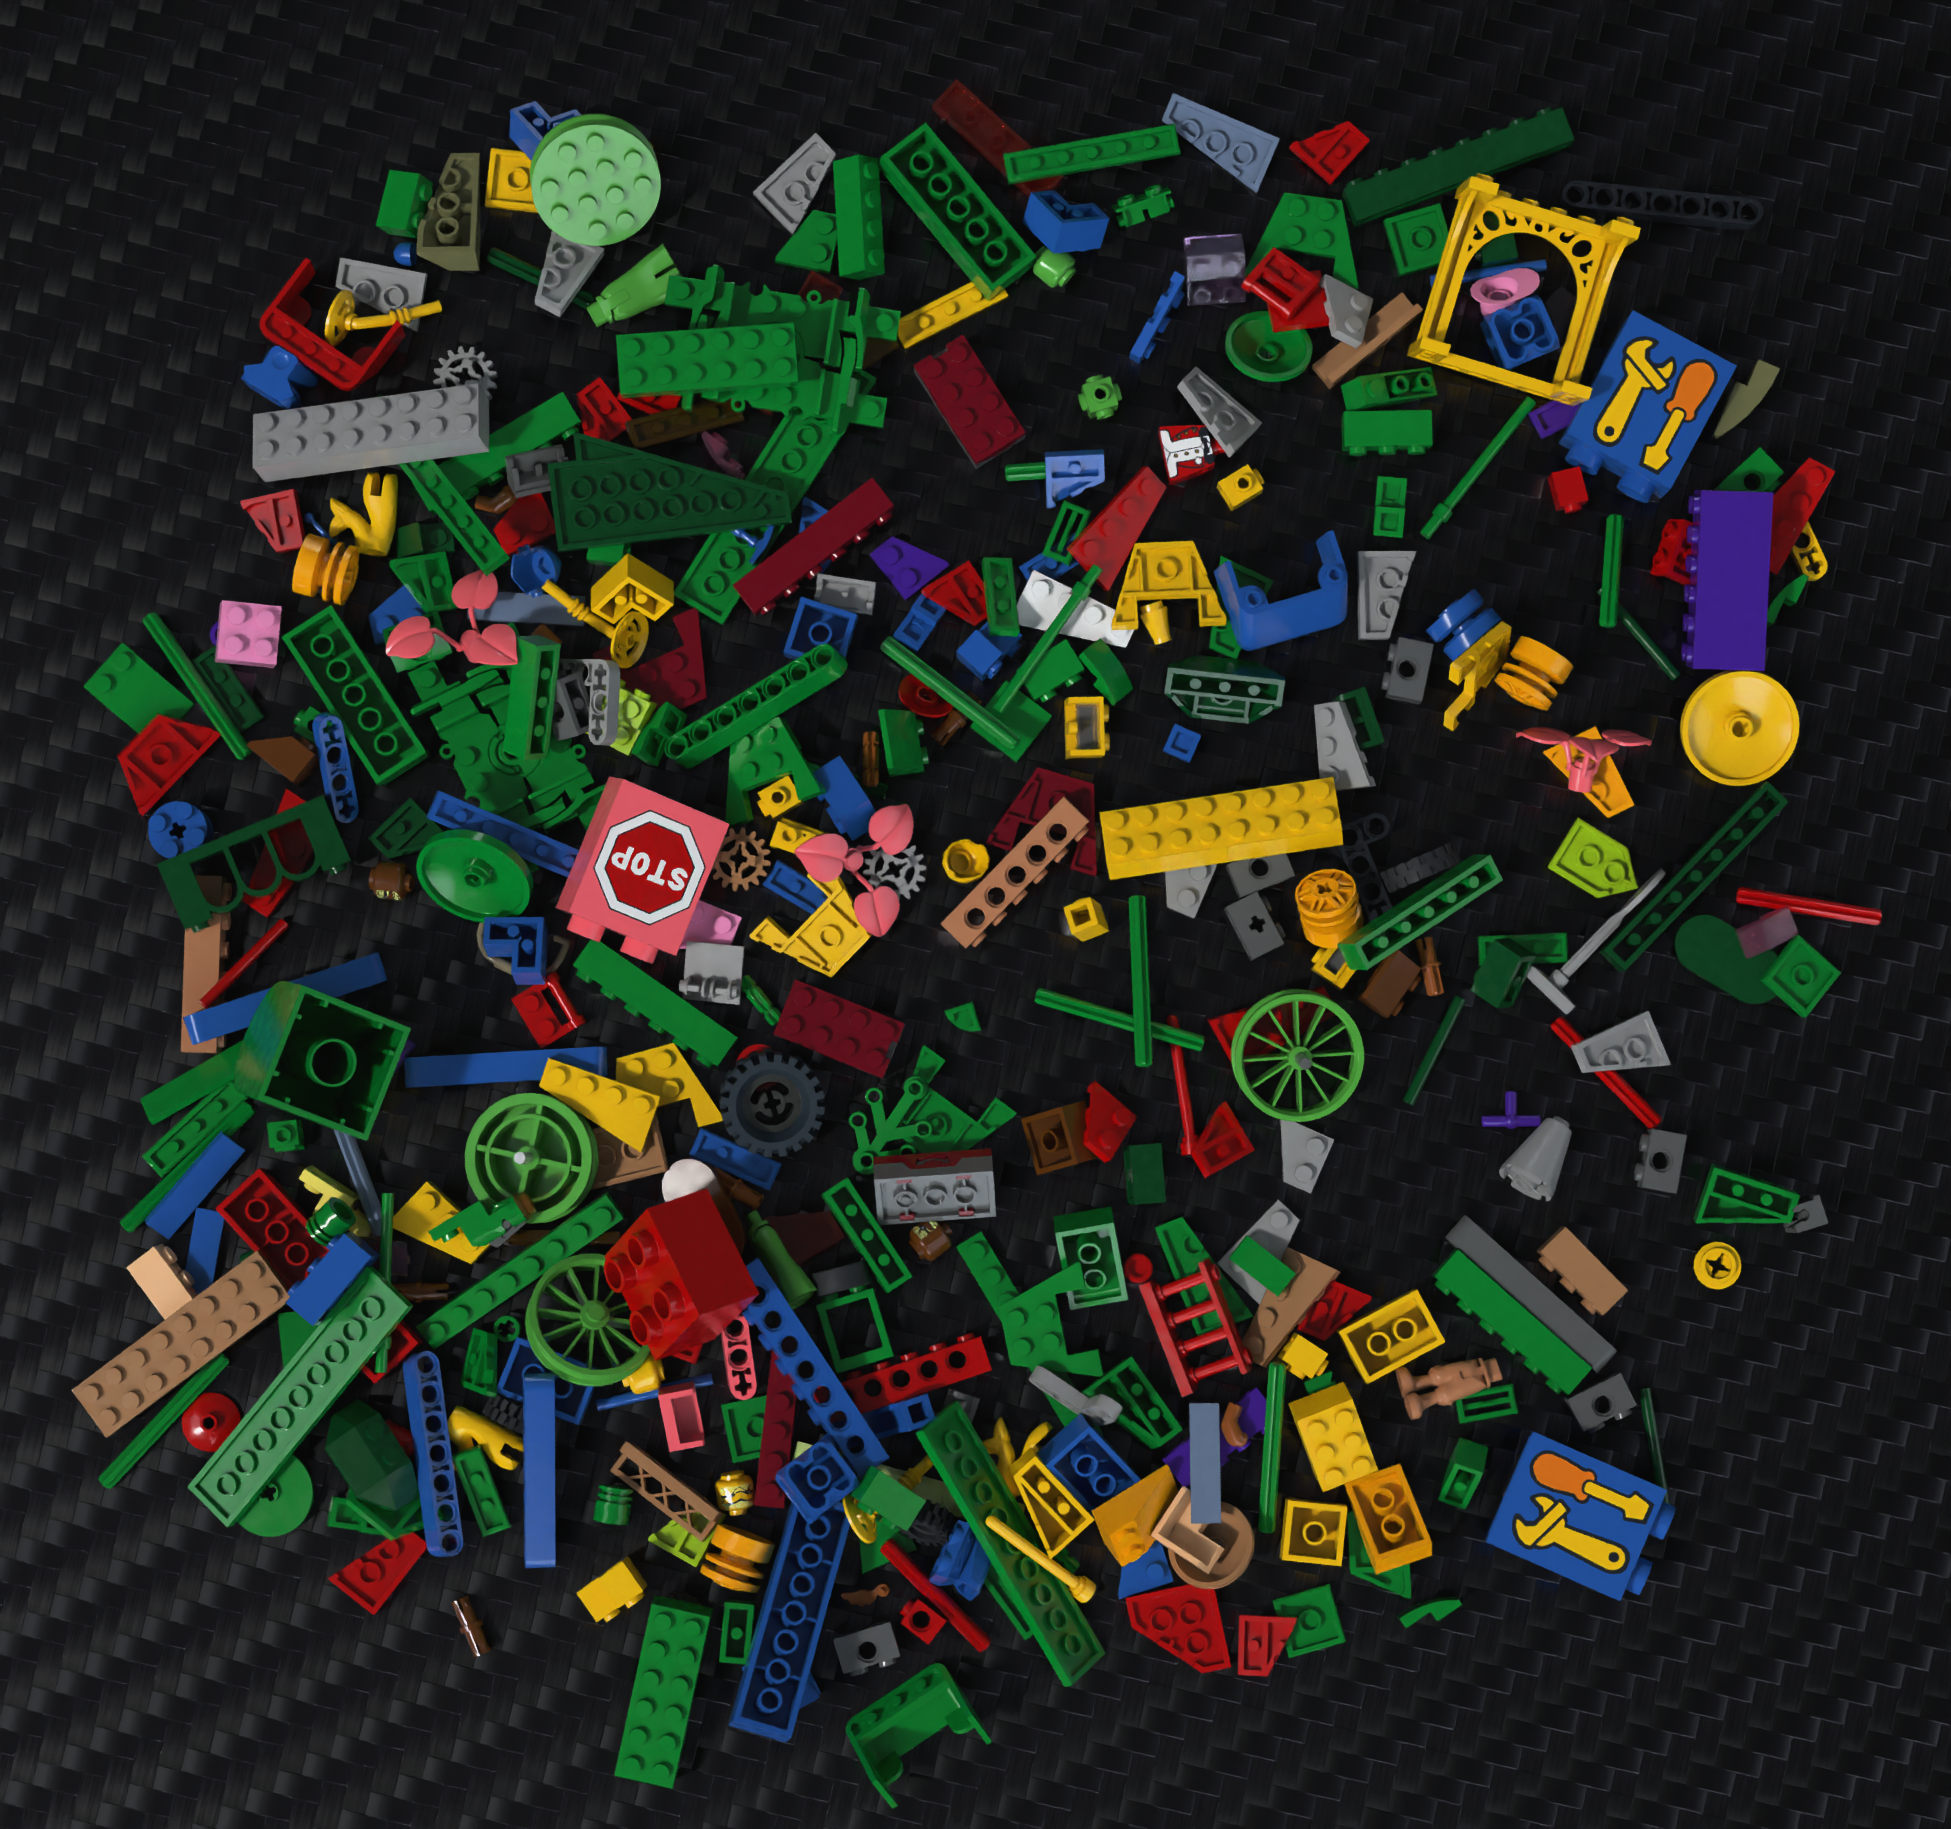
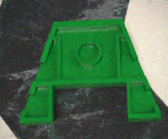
M1284 192L1246 268L1245 277L1275 247L1279 251L1334 258L1332 277L1358 290L1342 200Z
M774 718L730 745L725 822L730 824L729 828H734L754 820L748 794L749 790L793 774L798 800L806 801L826 793L824 785L819 783L814 775L815 770L812 764L807 762L802 754V747L785 718Z
M924 1045L913 1075L923 1076L929 1084L945 1063V1060ZM912 1083L910 1090L913 1093H919L920 1086L917 1083ZM928 1086V1091L924 1097L914 1100L897 1127L916 1124L922 1119L929 1120L933 1125V1131L929 1137L919 1138L918 1136L903 1138V1140L914 1145L921 1153L968 1150L1012 1119L1017 1113L995 1097L981 1118L976 1122ZM926 1124L919 1125L918 1129L921 1133L926 1134L929 1132Z
M1081 1261L1075 1262L999 1306L1011 1365L1030 1368L1040 1366L1052 1371L1098 1377L1104 1375L1099 1348L1068 1353L1056 1294L1086 1288Z

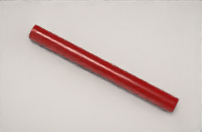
M279 919L199 1000V1003L208 1009L289 927L283 919Z

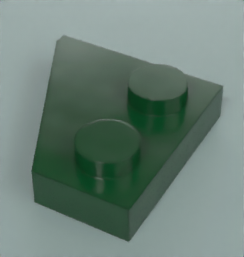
M409 798L368 839L387 859L392 860L422 850L424 844L432 836L443 832V830L434 821L427 819L426 812L412 798Z

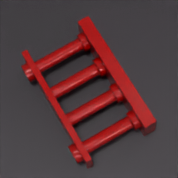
M1209 1258L1198 1263L1201 1271L1163 1286L1161 1283H1157L1156 1278L1139 1285L1182 1397L1199 1389L1197 1384L1200 1379L1235 1366L1239 1367L1241 1374H1245L1253 1369L1251 1365L1254 1362L1252 1353L1248 1346L1244 1347L1220 1287L1218 1281L1221 1280L1219 1269L1215 1263L1211 1264ZM1204 1282L1206 1283L1212 1299L1175 1313L1168 1311L1165 1304L1167 1296ZM1217 1311L1223 1327L1185 1341L1179 1339L1175 1329L1178 1327V1324L1209 1312ZM1225 1338L1228 1339L1233 1355L1196 1369L1193 1366L1190 1367L1186 1357L1190 1351Z

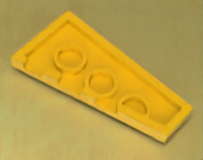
M548 1058L539 1084L541 1088L640 1153L642 1152L661 1096L552 1058Z

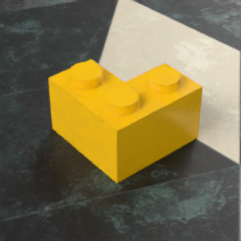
M629 553L591 587V611L612 624L620 620L631 608L656 621L674 605V581Z
M627 1556L580 1589L577 1595L596 1622L603 1618L608 1622L621 1613L619 1608L624 1604L630 1608L645 1596L643 1591L648 1584Z

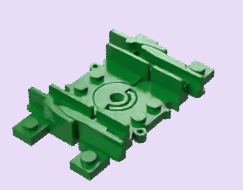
M716 264L707 269L705 280L669 275L665 305L692 309L689 330L793 322L795 325L799 386L702 393V398L719 403H726L733 399L731 401V408L736 413L743 412L746 407L745 402H749L752 408L782 412L787 419L791 409L800 408L803 411V421L810 417L828 420L827 430L832 435H844L847 422L883 428L887 398L859 394L860 381L852 378L854 372L862 373L868 337L897 341L901 311L870 307V294L865 288L861 287L859 288L855 316L850 315V317L848 316L849 301L834 298L833 301L827 300L820 304L822 301L821 295L816 290H812L807 294V302L800 295L770 291L766 285H763V292L760 295L754 296L749 291L750 282L743 286H738L735 282H724L725 272ZM817 296V300L812 301L811 297ZM705 311L719 314V316L716 320L715 317H710L702 314ZM840 333L850 334V335H856V336H857V347H856V339H854V338H850V339H849V338L843 337V339H844V358H843V363L841 364L842 344H841ZM805 357L824 360V367L839 369L841 374L821 369L819 362L805 359ZM695 393L674 395L683 397L682 408L685 411L692 412ZM737 402L742 404L740 408L735 407Z
M514 622L507 624L514 630L516 637H519L520 634ZM435 661L408 673L422 701L411 707L410 712L413 718L438 706H441L443 710L431 716L430 719L440 739L449 743L441 746L439 751L441 757L445 760H450L455 755L453 765L466 789L464 797L466 801L470 798H477L480 801L479 808L535 831V828L542 826L547 834L579 818L587 832L606 784L584 794L582 788L594 783V780L586 765L577 761L582 760L586 756V750L583 745L576 744L571 749L572 737L557 741L551 727L548 758L523 760L518 757L511 758L507 752L503 751L510 684L505 685L497 671L505 670L511 682L512 665L498 666L485 664L466 673L468 681L464 684L457 681L449 686L446 685ZM477 696L484 712L491 709L500 726H496L489 714H481L470 697ZM446 749H449L450 754L445 755L444 751ZM580 749L582 750V753L580 755H577L575 753L576 750ZM525 778L533 791L530 795H528L529 793L524 782ZM564 793H567L572 803L566 809L563 799L561 797L553 805H551L548 808H545L552 804L554 801H556ZM527 796L535 811L532 815H529L524 803ZM524 860L531 874L539 870L536 864Z

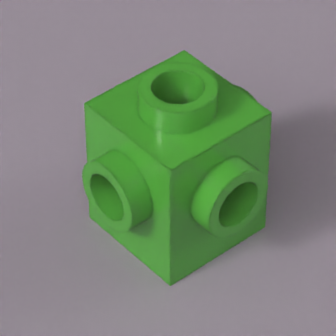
M1102 375L1086 379V384L1082 385V394H1078L1082 411L1087 410L1089 419L1097 417L1100 420L1114 415V412L1118 410V401L1122 400L1118 384H1112L1110 377L1103 378ZM1101 391L1106 393L1103 399L1095 397V393Z

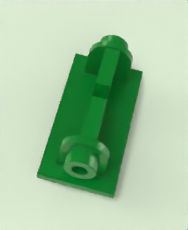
M1161 184L1146 188L1144 190L1145 193L1134 197V194H1129L1117 199L1118 203L1111 207L1116 213L1120 212V215L1116 216L1119 227L1125 225L1127 228L1145 221L1142 211L1144 209L1148 210L1150 218L1170 212V209L1174 207V202L1171 196L1166 198V195L1170 194L1171 190L1166 186L1162 187Z

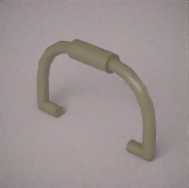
M479 923L476 937L478 948L484 958L493 963L495 968L511 974V961L502 957H488L483 946L484 923ZM557 934L555 935L553 941L562 944V947L552 965L546 968V977L555 972L563 962L571 945L569 939Z

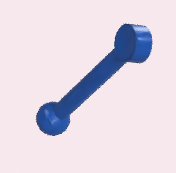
M306 513L303 518L305 523L311 524L324 538L329 539L330 544L335 547L337 542L315 520L314 514Z

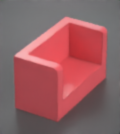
M694 1381L659 1388L658 1398L669 1451L673 1452L704 1446L705 1433Z

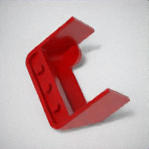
M305 258L262 315L260 329L267 339L296 356L303 364L339 389L344 391L354 390L382 369L405 338V332L402 324L396 320L376 349L373 347L360 348L350 359L305 328L311 319L312 310L309 303L300 297V294L316 274L311 260Z

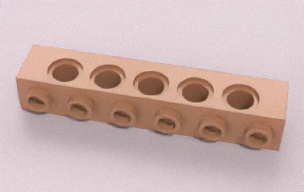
M1063 796L941 922V925L965 948L970 944L976 947L987 935L983 930L990 923L996 926L1007 915L1004 909L1011 902L1017 905L1028 893L1024 888L1031 881L1037 884L1048 873L1045 869L1047 864L1052 859L1057 863L1069 851L1065 846L1072 839L1078 842L1088 832L1089 829L1085 825L1089 820ZM1062 824L1067 830L1066 837L1062 840L1053 839L1049 832L1052 825ZM1041 845L1045 848L1046 857L1042 861L1031 859L1029 850L1032 846ZM1014 866H1020L1025 870L1026 877L1021 882H1014L1009 877V870ZM994 887L1001 888L1005 893L1004 901L993 903L988 897L990 889ZM978 908L983 911L985 919L981 924H973L969 921L968 912L971 909Z

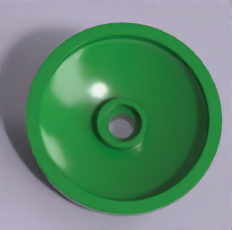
M1268 311L1251 312L1239 317L1229 327L1225 339L1226 353L1232 364L1247 376L1261 381L1281 382L1295 378L1307 368L1312 356V342L1307 331L1300 329L1273 333Z

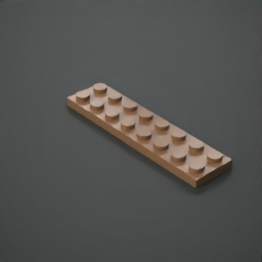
M257 1250L72 1389V1391L106 1438L110 1437L286 1305L285 1302L290 1298L287 1294L289 1289L261 1250Z

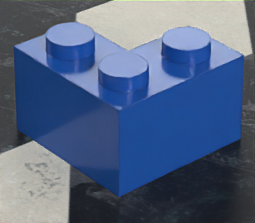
M536 101L510 110L509 137L532 161L538 144L552 128L567 119L581 114L574 109L550 117Z
M1055 190L1031 192L1022 223L1052 253L1084 252L1090 249L1101 248L1109 217L1094 203L1069 205Z
M987 621L979 631L976 629L956 651L957 659L982 682L986 677L992 679L1002 669L1001 665L1003 663L1001 661L1007 655L1012 658L1022 647V644L1019 643L1022 640V635L1019 633L1018 637L989 636Z
M838 756L814 772L818 782L822 783L826 789L825 794L817 797L820 802L826 799L830 805L826 808V811L841 835L847 832L853 841L868 831L869 821L876 811L841 756Z
M485 917L483 946L488 957H512L511 974L516 985H545L548 928L544 917Z

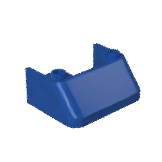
M1333 530L1328 531L1315 541L1323 566L1318 571V581L1321 589L1268 604L1266 595L1261 588L1253 585L1239 588L1231 561L1224 562L1213 571L1236 642L1242 649L1255 651L1335 627L1345 620L1348 601V574Z

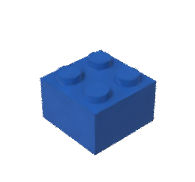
M801 597L783 652L784 656L795 660L818 645L829 644L846 658L858 621L857 614Z

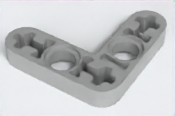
M559 659L557 677L566 675V670H572L571 673L580 671L584 685L591 686L588 727L590 741L595 745L609 746L613 744L617 737L620 687V668L615 661L603 659ZM585 666H587L588 668V676L586 680L583 676ZM604 696H606L607 704L606 708L603 710L602 699Z
M1036 1366L1029 1377V1381L1075 1414L1079 1415L1081 1413L1095 1426H1103L1115 1422L1123 1409L1119 1403L1103 1394L1090 1398L1086 1397L1043 1367Z

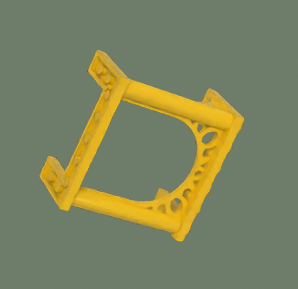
M1477 173L1475 177L1470 176L1457 188L1455 199H1458V204L1417 340L1410 344L1407 356L1570 406H1575L1589 400L1593 388L1580 384L1614 269L1624 248L1638 240L1641 228L1634 226L1633 220L1624 217H1617V220L1613 219L1605 225L1599 226L1595 224L1596 220L1590 217L1579 215L1578 219L1567 216L1568 212L1561 208L1551 207L1550 210L1539 207L1540 203L1531 199L1523 198L1522 202L1511 199L1512 194L1498 190L1500 184L1494 183L1493 178L1488 175ZM1486 211H1491L1498 217L1499 227L1496 231H1491L1484 225L1483 214ZM1504 213L1510 220L1516 219L1515 226L1506 224ZM1536 224L1542 226L1541 232L1535 230ZM1475 225L1484 234L1480 240L1473 239L1477 231H1474ZM1511 233H1528L1542 237L1554 244L1566 256L1573 269L1577 285L1576 304L1552 384L1450 353L1451 345L1443 343L1466 267L1474 254L1485 243L1496 237ZM1561 233H1565V237L1575 235L1569 243L1562 242L1559 238ZM1582 240L1590 242L1591 251L1584 257L1573 255L1572 248L1577 242ZM1592 260L1591 266H1587V274L1583 273L1580 270V264H1585Z

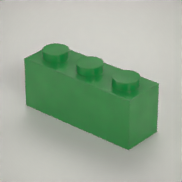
M1432 410L1343 412L1342 451H1349V455H1367V451H1379V455H1394L1396 450H1408L1410 455L1425 454V450H1430L1433 445Z

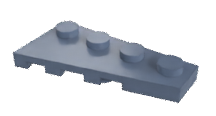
M1174 93L1162 118L1163 123L1166 125L1175 124L1176 132L1255 193L1258 192L1280 138Z

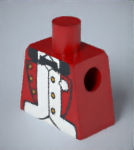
M1205 425L1159 427L1158 435L1169 486L1213 470L1215 466L1213 455L1225 453L1214 437L1209 438Z

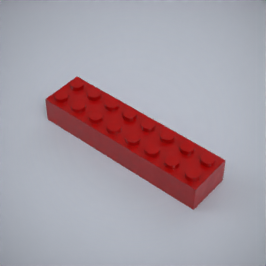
M265 1168L257 1169L215 1208L254 1252L261 1250L288 1289L298 1280L306 1279L310 1274L307 1269L317 1257L322 1258L330 1251L311 1237L306 1228V1222L310 1217ZM403 1319L389 1335V1337H392L391 1349H388L387 1373H375L376 1352L361 1369L374 1384L384 1379L423 1343Z

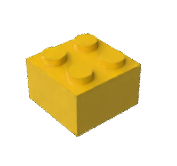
M1285 1498L1280 1558L1286 1561L1342 1566L1347 1506L1342 1503Z

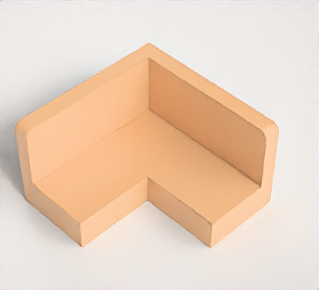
M1183 1486L1150 1536L1207 1574H1209L1224 1551V1548L1202 1534L1208 1524H1191L1190 1490Z

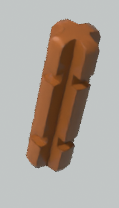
M867 731L863 736L862 784L864 787L874 788L877 787L879 782V734Z

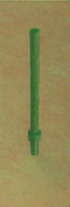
M1526 397L1446 500L1436 506L1432 511L1433 516L1420 531L1422 536L1430 539L1442 522L1446 523L1453 514V508L1536 405L1533 399Z
M1093 564L1082 581H1077L1074 585L1070 598L992 708L1000 714L1004 712L1080 602L1088 598L1092 592L1090 588L1103 571L1100 567Z
M382 1193L379 1273L391 1284L394 1193ZM388 1336L376 1351L375 1373H387L388 1349H391L392 1337Z

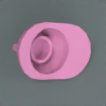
M1516 268L1476 281L1472 285L1470 292L1471 296L1480 302L1481 313L1483 316H1486L1498 309L1518 303L1520 299L1532 294L1538 288L1540 279L1539 275L1533 270Z

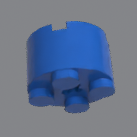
M174 801L161 806L148 822V835L153 848L160 855L168 859L211 842L213 838V825L208 815L198 807L187 802ZM179 826L186 828L183 831V838L176 836Z

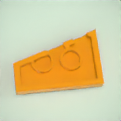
M1596 726L1574 736L1602 739ZM1558 744L1542 752L1569 779L1570 771L1566 770L1567 759L1564 747ZM1570 744L1572 762L1575 763L1577 758L1584 759L1585 754ZM1605 756L1598 766L1597 774H1594L1591 792L1582 793L1609 818L1634 806V803L1611 756Z

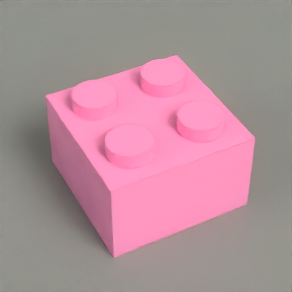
M222 600L219 609L215 662L274 668L277 664L282 606Z

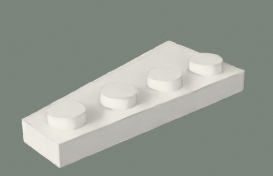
M1033 570L1017 602L1019 625L1046 631L1072 595V588ZM1088 597L1085 601L1082 600L1059 634L1097 641L1101 638L1106 644L1126 648L1134 630H1111L1115 610Z

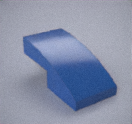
M921 593L908 615L895 631L893 638L917 653L947 609L923 596Z

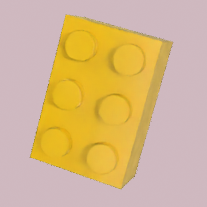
M1414 1288L1336 1330L1358 1373L1366 1384L1445 1343L1421 1295Z
M1344 1382L1288 1403L1312 1470L1323 1492L1378 1471L1353 1399Z

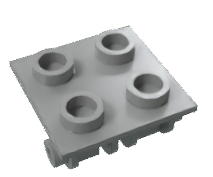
M687 940L684 980H680L679 991L683 992L682 999L740 1005L744 946Z

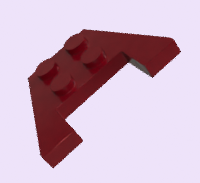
M696 608L672 617L684 646L631 670L619 667L620 678L626 681L625 687L632 691L635 688H639L651 695L649 700L657 704L652 716L665 702L671 703L679 710H684L707 699L699 612ZM611 645L592 653L595 659L612 660Z
M1037 767L988 837L986 844L1011 851L1019 823L1023 822L1035 826L1065 796L1089 820L1085 825L1089 830L1078 841L1070 869L1096 876L1094 783ZM1054 824L1050 828V831L1067 835V830L1062 824Z

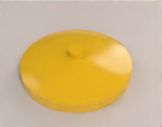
M1727 670L1708 678L1689 697L1681 716V741L1689 760L1709 779L1731 786L1751 785L1772 776L1788 761L1798 740L1799 715L1791 695L1771 676L1755 670Z

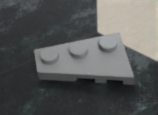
M815 133L753 192V195L792 235L797 231L836 158V153Z
M552 230L535 296V305L561 317L604 256V249L599 246L574 243L559 236Z

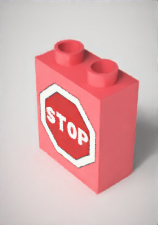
M609 777L556 908L572 914L567 930L599 943L605 928L626 936L620 949L621 952L653 964L658 950L676 956L730 824L625 779Z

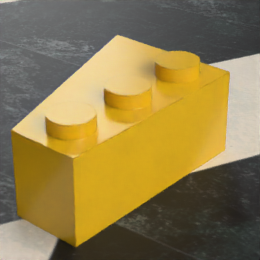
M427 1181L393 1217L394 1229L470 1264L476 1263L492 1246L487 1244L486 1246L473 1247L461 1227L457 1228L460 1234L444 1243L441 1238L434 1242L428 1231L462 1210L432 1181Z
M1031 1447L1009 1468L1051 1560L1095 1519L1045 1467L1038 1454Z

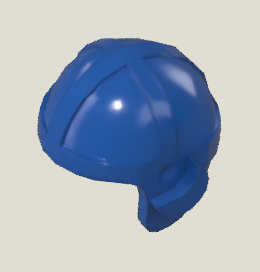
M526 544L517 547L518 552L513 554L511 563L512 579L525 595L531 594L532 598L544 595L541 587L546 580L549 579L556 584L560 577L562 566L560 558L554 551L544 545L530 548Z

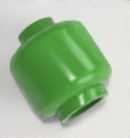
M1043 245L1035 253L1037 257L1033 273L1049 287H1056L1058 285L1063 287L1076 272L1074 268L1075 259L1068 252L1052 253Z

